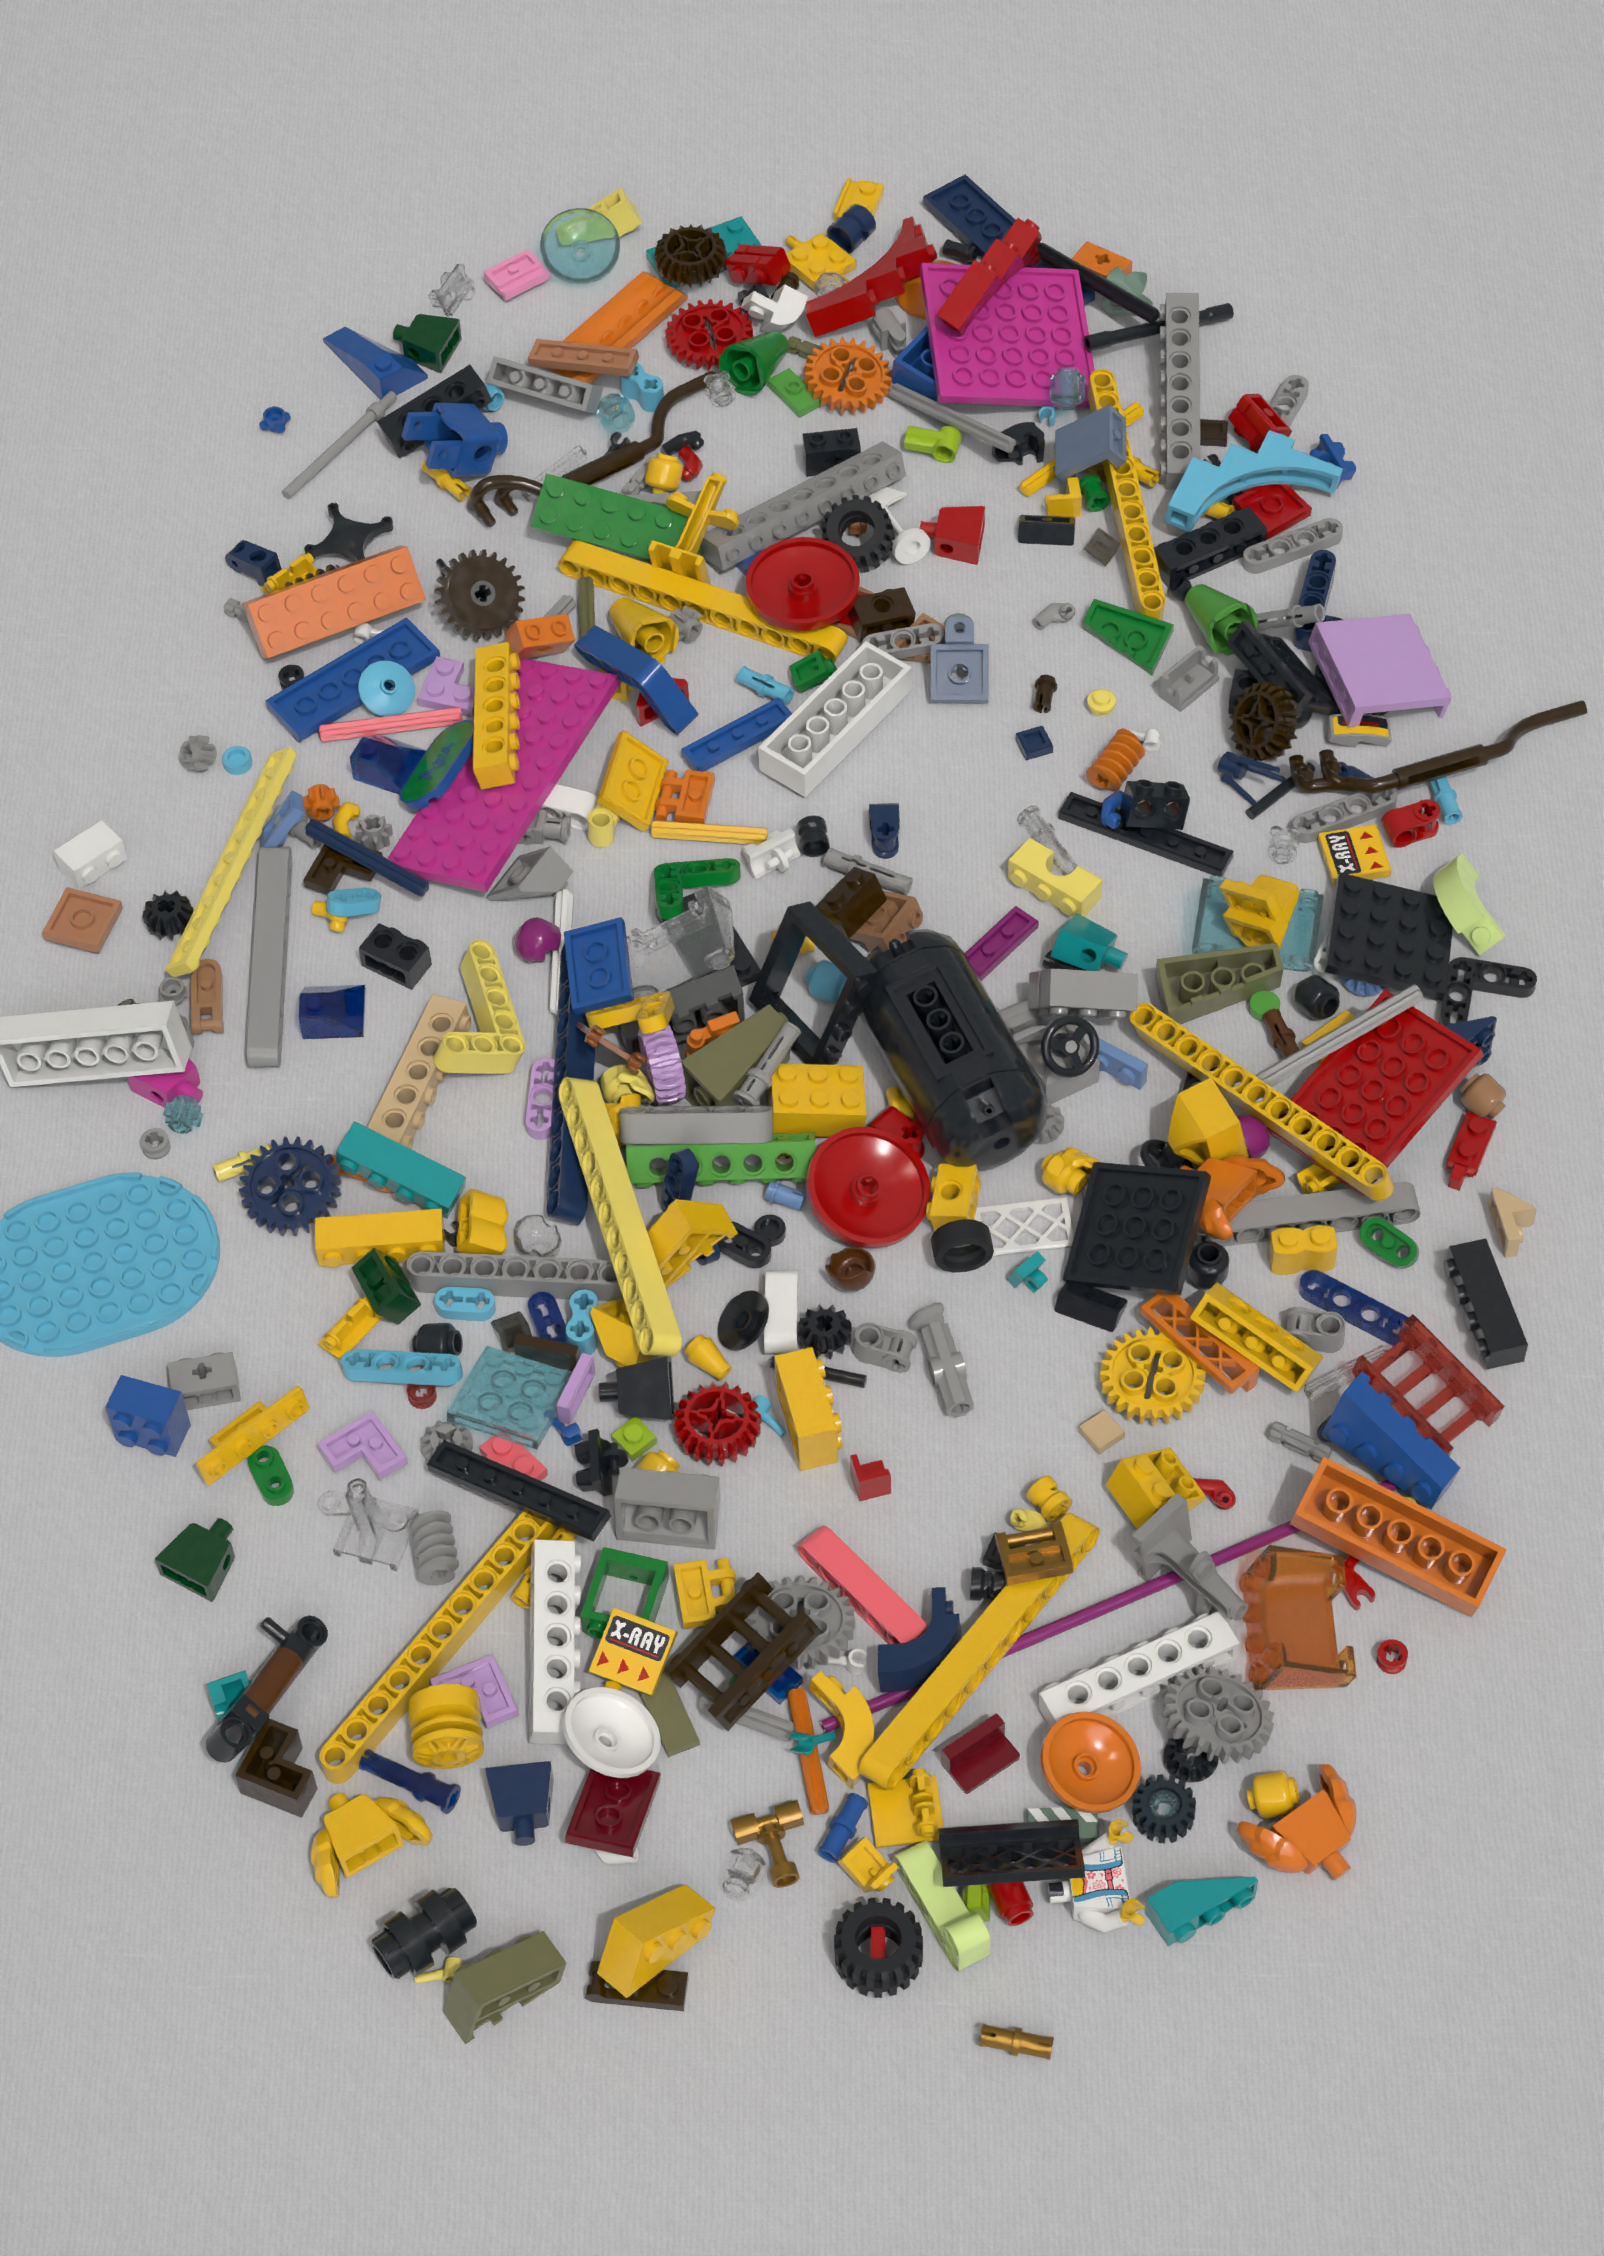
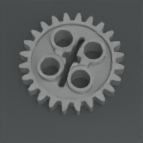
M800 1575L796 1583H793L790 1577H786L785 1585H781L776 1580L773 1581L774 1590L768 1596L791 1617H795L798 1614V1602L803 1601L804 1612L822 1631L793 1662L796 1663L797 1669L801 1670L803 1663H808L812 1669H815V1661L820 1660L824 1665H828L829 1655L838 1659L839 1649H848V1641L853 1640V1630H855L854 1607L849 1606V1597H841V1589L839 1587L830 1591L829 1581H826L821 1586L817 1585V1577H814L810 1583H805L803 1575ZM759 1606L746 1618V1622L768 1642H772L784 1629Z
M1198 1667L1196 1674L1186 1670L1184 1678L1177 1676L1174 1684H1170L1162 1705L1165 1707L1162 1716L1168 1719L1166 1728L1175 1729L1173 1739L1183 1738L1185 1740L1182 1746L1184 1749L1190 1746L1195 1747V1756L1200 1755L1202 1752L1207 1753L1208 1761H1212L1214 1755L1219 1756L1222 1764L1226 1763L1228 1756L1235 1763H1239L1241 1756L1250 1760L1253 1752L1260 1754L1263 1746L1267 1745L1274 1727V1723L1271 1722L1274 1712L1268 1711L1271 1704L1270 1701L1261 1700L1263 1691L1253 1692L1251 1690L1254 1684L1252 1681L1243 1684L1241 1682V1674L1231 1678L1228 1669H1225L1221 1675L1217 1673L1215 1667H1211L1208 1674L1201 1667Z

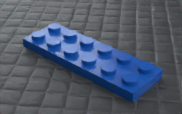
M406 617L265 700L266 706L300 742L319 731L320 725L331 724L363 704L358 694V682L361 674L369 665L378 661H392L400 664L410 675H413L433 663L436 656L440 657V650ZM390 682L384 683V687L387 690L393 687Z

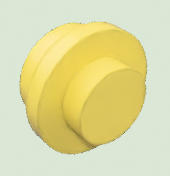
M1096 689L1088 695L1087 705L1094 715L1106 716L1115 708L1116 697L1109 690Z

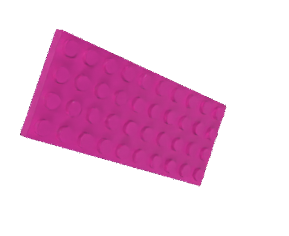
M520 659L521 668L517 670L520 679V689L516 690L520 700V709L516 710L520 722V729L516 730L520 743V749L516 750L520 769L515 772V783L481 790L473 771L472 752L445 794L438 799L433 797L428 800L429 806L417 812L387 859L426 880L487 892L620 686L621 682L618 675L530 659Z

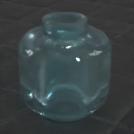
M1061 367L1057 369V372L1050 378V400L1054 404L1059 405V408L1062 410L1075 409L1076 405L1081 404L1085 400V376L1075 367Z
M611 393L600 400L597 406V416L605 430L612 434L614 432L622 434L633 426L635 411L630 401L624 395Z

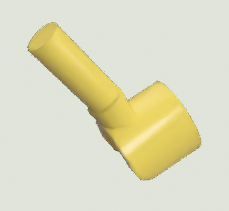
M449 1957L445 1961L444 1970L422 1973L414 1977L415 1983L444 1980L452 1984L454 1973L464 1964H462L460 1958Z

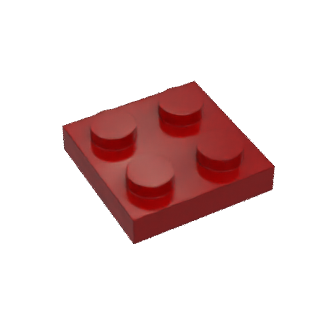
M1269 484L1253 487L1233 498L1232 503L1237 511L1248 506L1267 527V540L1311 516L1312 507L1287 484Z

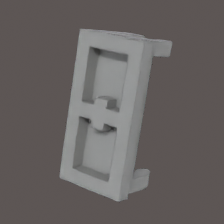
M1200 644L1161 675L1159 697L1179 712H1182L1210 689L1220 678L1218 676L1217 659L1214 657L1209 664L1205 658L1206 649Z

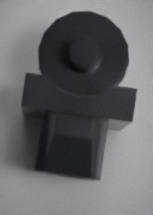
M598 1429L589 1430L588 1440L575 1444V1455L581 1465L590 1463V1468L577 1471V1486L583 1492L598 1490L603 1496L612 1495V1475H619V1468L628 1464V1454L624 1450L618 1449V1443H610L608 1440L602 1439Z

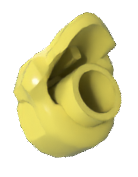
M626 1064L610 1067L603 1073L600 1086L603 1096L608 1103H620L621 1096L625 1094H639L641 1102L647 1101L649 1104L655 1100L653 1088L648 1082V1077L640 1069L638 1070L639 1073L635 1075L625 1068Z

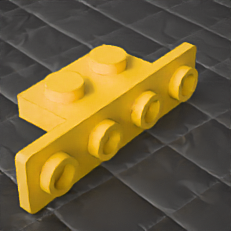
M296 1386L268 1408L258 1401L208 1440L213 1450L196 1462L203 1482L210 1486L310 1409L303 1389Z

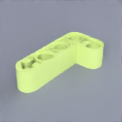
M924 1840L894 1855L893 1859L898 1865L897 1870L954 1969L959 1972L990 1956V1935L985 1923L978 1913L975 1912L970 1915L954 1886L943 1887L941 1863L929 1843Z

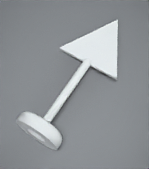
M884 487L868 495V497L871 498L872 502L877 500L881 503L882 509H886L892 526L898 533L892 546L893 555L902 564L918 562L929 551L930 538L920 528L903 530L887 507L907 496V494Z

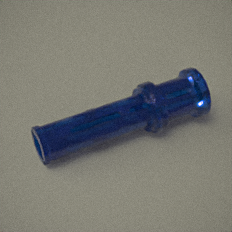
M367 1749L364 1752V1755L368 1756V1758L361 1757L359 1762L360 1770L371 1773L412 1792L415 1799L421 1803L428 1801L441 1807V1811L445 1814H449L459 1800L461 1793L460 1785L456 1783L449 1785L436 1779V1775L432 1772L421 1774L379 1755L371 1749Z

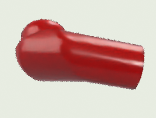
M1193 1478L1203 1493L1208 1495L1220 1509L1228 1510L1235 1505L1236 1496L1223 1480Z

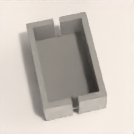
M1046 969L1029 973L1028 1010H1039V1016L1068 1014L1082 1018L1096 1016V1019L1100 1020L1126 1018V1013L1137 1011L1138 974L1067 969Z

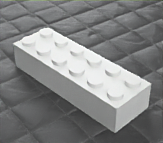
M865 641L758 747L759 770L806 797L912 690V667Z
M174 1001L0 1017V1065L10 1087L184 1072L192 1049Z

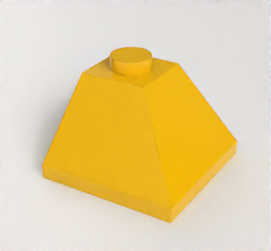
M618 1298L591 1308L590 1315L605 1354L616 1360L617 1366L625 1367L651 1360L654 1355H644L639 1349L624 1300Z

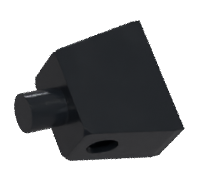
M662 1357L617 1368V1382L599 1383L600 1402L618 1401L620 1415L665 1420L674 1419L675 1406L671 1357Z

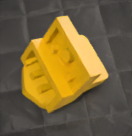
M1259 875L1251 885L1243 881L1236 882L1225 879L1219 888L1229 906L1223 914V918L1232 935L1239 937L1246 947L1278 943L1280 950L1299 898L1300 891L1297 885L1267 875Z

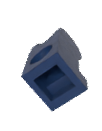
M241 540L225 556V560L230 568L237 573H244L257 579L258 585L262 587L267 582L269 576H273L282 570L276 552L246 540Z

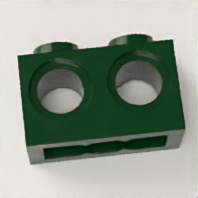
M373 1248L351 1267L377 1315L399 1325L421 1306L396 1258Z

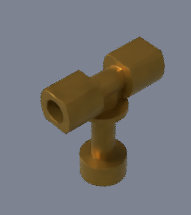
M798 1800L774 1806L775 1813L756 1818L755 1814L751 1813L731 1820L738 1845L757 1839L760 1844L768 1845L774 1864L769 1870L773 1886L776 1888L790 1886L800 1878L796 1864L787 1861L781 1840L786 1835V1830L804 1825Z

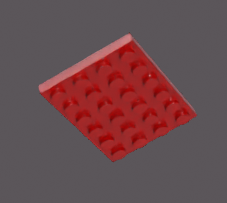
M1385 989L1367 1011L1394 996V994ZM1412 1006L1330 1053L1290 1100L1388 1168L1483 1057V1052L1479 1047ZM1287 1114L1280 1115L1278 1119L1285 1117ZM1266 1127L1270 1135H1272L1273 1137H1275L1276 1139H1278L1279 1141H1281L1282 1143H1284L1285 1145H1287L1288 1147H1290L1291 1149H1293L1294 1151H1296L1297 1153H1299L1300 1155H1302L1303 1157H1305L1306 1159H1308L1309 1161H1311L1312 1163H1314L1315 1165H1317L1318 1167H1320L1321 1169H1323L1324 1171H1326L1327 1173H1329L1330 1175H1332L1333 1177H1335L1336 1179H1338L1339 1181H1341L1342 1183H1344L1360 1195H1365L1356 1188H1354L1352 1185L1341 1179L1339 1176L1328 1170L1326 1167L1318 1163L1316 1160L1305 1154L1303 1151L1292 1145L1290 1142L1279 1136L1277 1133ZM1310 1130L1303 1131L1301 1135L1307 1134ZM1329 1146L1324 1151L1331 1150L1334 1146ZM1353 1162L1349 1164L1348 1167H1353L1358 1162Z

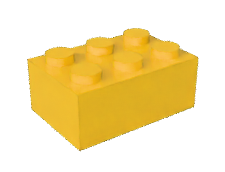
M780 1064L771 1077L772 1086L767 1090V1104L772 1108L773 1134L815 1132V1137H830L848 1128L865 1127L867 1110L863 1066Z
M813 1347L774 1356L776 1391L800 1471L837 1463L838 1449L843 1448L840 1435L842 1425L839 1414L833 1413L831 1406L834 1404L830 1385L825 1386L823 1378L826 1377L822 1359H816Z

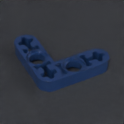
M688 1148L671 1153L660 1199L663 1212L667 1210L668 1206L675 1199L688 1201L692 1199L698 1173V1163L694 1153ZM718 1242L712 1246L715 1252L710 1256L706 1257L702 1254L696 1259L701 1265L704 1266L720 1259L721 1253Z

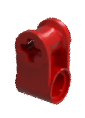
M1425 799L1401 808H1395L1382 816L1381 825L1393 846L1402 848L1411 843L1432 838L1438 833L1439 823L1437 819L1440 816V806L1433 800Z
M888 1105L866 1126L896 1135L905 1141L918 1154L920 1159L923 1157L925 1146L922 1142L924 1138L922 1128L919 1123L902 1114L897 1108Z

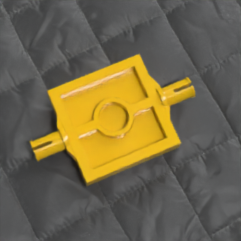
M820 233L806 242L799 241L792 234L786 238L785 243L792 248V250L786 253L791 264L790 271L795 273L798 278L813 290L818 291L832 284L842 286L849 282L844 276L856 269L857 260L826 235Z

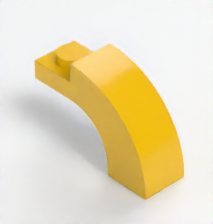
M820 1671L811 1679L809 1690L834 1714L842 1729V1741L838 1748L829 1756L827 1766L852 1789L863 1776L859 1773V1766L864 1755L874 1743L872 1714L865 1698L855 1686L844 1694L842 1692L844 1691L842 1685L832 1675L827 1677Z

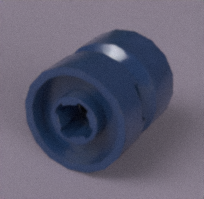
M858 204L851 205L842 214V217L837 218L828 227L827 237L850 254L875 231V219L865 207Z

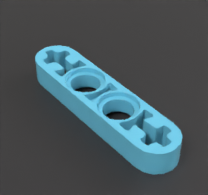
M353 1349L343 1354L340 1360L345 1378L353 1381L451 1386L459 1382L463 1377L460 1359L452 1354ZM385 1364H394L391 1368L379 1369ZM424 1366L421 1370L409 1371L412 1367Z

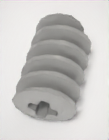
M435 1510L415 1516L411 1521L410 1530L413 1535L412 1542L415 1546L414 1554L417 1558L416 1566L418 1568L419 1580L426 1585H443L451 1582L455 1578L453 1571L459 1567V1561L455 1558L457 1556V1549L453 1546L455 1538L451 1535L453 1533V1526L450 1524V1513Z

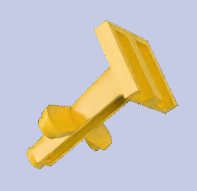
M712 473L711 476L708 475L696 504L689 502L687 497L679 492H673L672 495H668L665 502L667 507L674 512L689 517L675 547L652 540L648 548L652 565L711 585L705 559L703 556L697 555L709 525L736 530L739 525V515L734 510L725 508L723 511L715 510L727 483L726 477L719 473Z

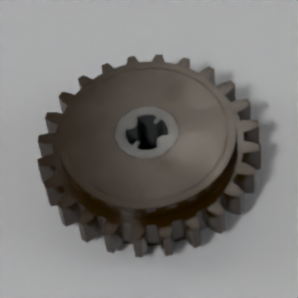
M473 549L469 551L468 558L463 552L458 555L459 562L453 558L449 561L451 568L446 566L442 568L441 571L446 576H440L436 580L442 585L434 590V593L441 595V598L436 600L435 604L443 606V609L438 614L447 615L448 618L444 624L453 623L455 625L453 628L454 633L463 630V638L473 634L474 641H478L481 634H483L485 641L491 639L492 633L497 638L502 635L500 628L506 632L511 627L508 622L514 624L515 621H518L514 614L523 612V608L518 606V603L525 601V597L519 596V592L524 590L525 587L517 585V581L522 577L521 575L513 576L514 565L508 568L505 566L507 558L504 557L500 561L496 560V552L487 557L486 549L480 551L479 556H477L476 551ZM475 592H484L485 598L480 601V597L476 598Z

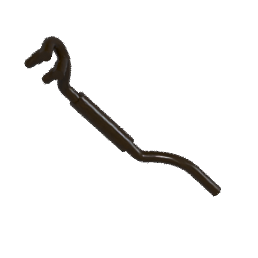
M1581 700L1539 712L1514 724L1505 733L1500 742L1487 746L1477 744L1395 768L1391 774L1377 778L1340 776L1338 772L1341 770V764L1334 757V751L1325 749L1319 752L1323 778L1313 779L1314 773L1304 762L1303 756L1293 755L1289 757L1291 778L1294 786L1299 791L1307 794L1332 791L1378 793L1393 788L1402 790L1484 766L1488 763V760L1510 753L1517 741L1528 732L1587 714V707L1585 702Z

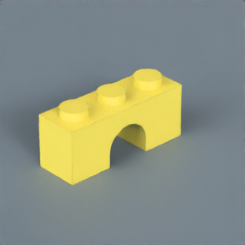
M1029 838L1008 860V879L1016 886L1023 887L1034 893L1040 900L1047 901L1056 906L1066 915L1074 916L1077 913L1085 917L1102 898L1103 880L1080 866H1077L1072 873L1065 876L1052 874L1054 851Z

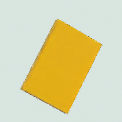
M621 731L617 735L597 802L644 832L650 826L656 800L660 793L661 780L665 776L669 761L626 731Z

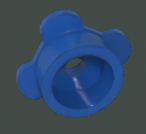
M269 407L264 411V420L259 425L262 430L269 429L272 432L282 433L286 430L285 425L291 420V416L280 407Z

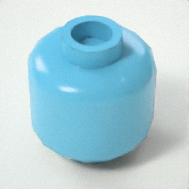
M821 960L815 967L811 966L805 977V983L809 984V994L812 997L832 1004L837 1003L847 980V977L832 962L827 960Z

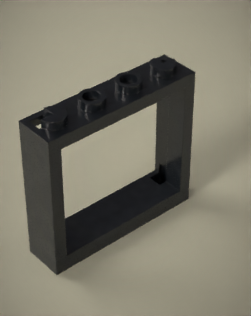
M811 901L788 906L749 997V1001L759 1011L770 1004L777 1012H782L790 1023L800 1029L801 1034L792 1046L809 1064L835 1065L842 1058L845 1045L852 1036L853 1027L863 1011L862 1004L866 995L872 990L871 985L878 974V970ZM806 936L847 977L821 1039L780 998Z

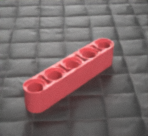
M822 1525L797 1545V1551L805 1563L824 1582L829 1581L832 1589L839 1587L841 1589V1597H849V1606H853L854 1611L887 1644H901L913 1641L928 1629L926 1622L827 1526Z

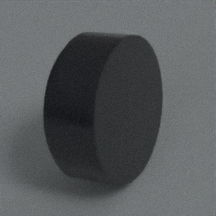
M764 1215L755 1222L754 1232L767 1238L771 1247H774L784 1241L786 1226L779 1216Z

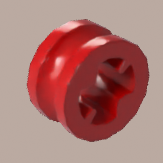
M1386 1640L1378 1648L1376 1663L1387 1674L1400 1673L1407 1664L1408 1650L1398 1640ZM1387 1652L1389 1653V1655H1391L1392 1652L1397 1653L1398 1661H1396L1395 1658L1393 1659V1662L1388 1661L1386 1659Z

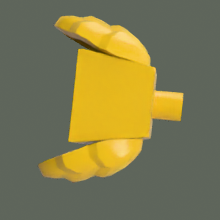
M345 1793L335 1794L328 1802V1806L332 1811L323 1817L325 1828L317 1833L311 1847L310 1856L311 1864L314 1866L315 1880L322 1886L323 1891L328 1897L337 1898L340 1894L339 1863L347 1879L403 1847V1840L413 1845L427 1846L432 1840L433 1834L426 1825L425 1819L417 1812L411 1810L407 1803L399 1799L378 1797L372 1800L368 1795L361 1794L350 1801Z

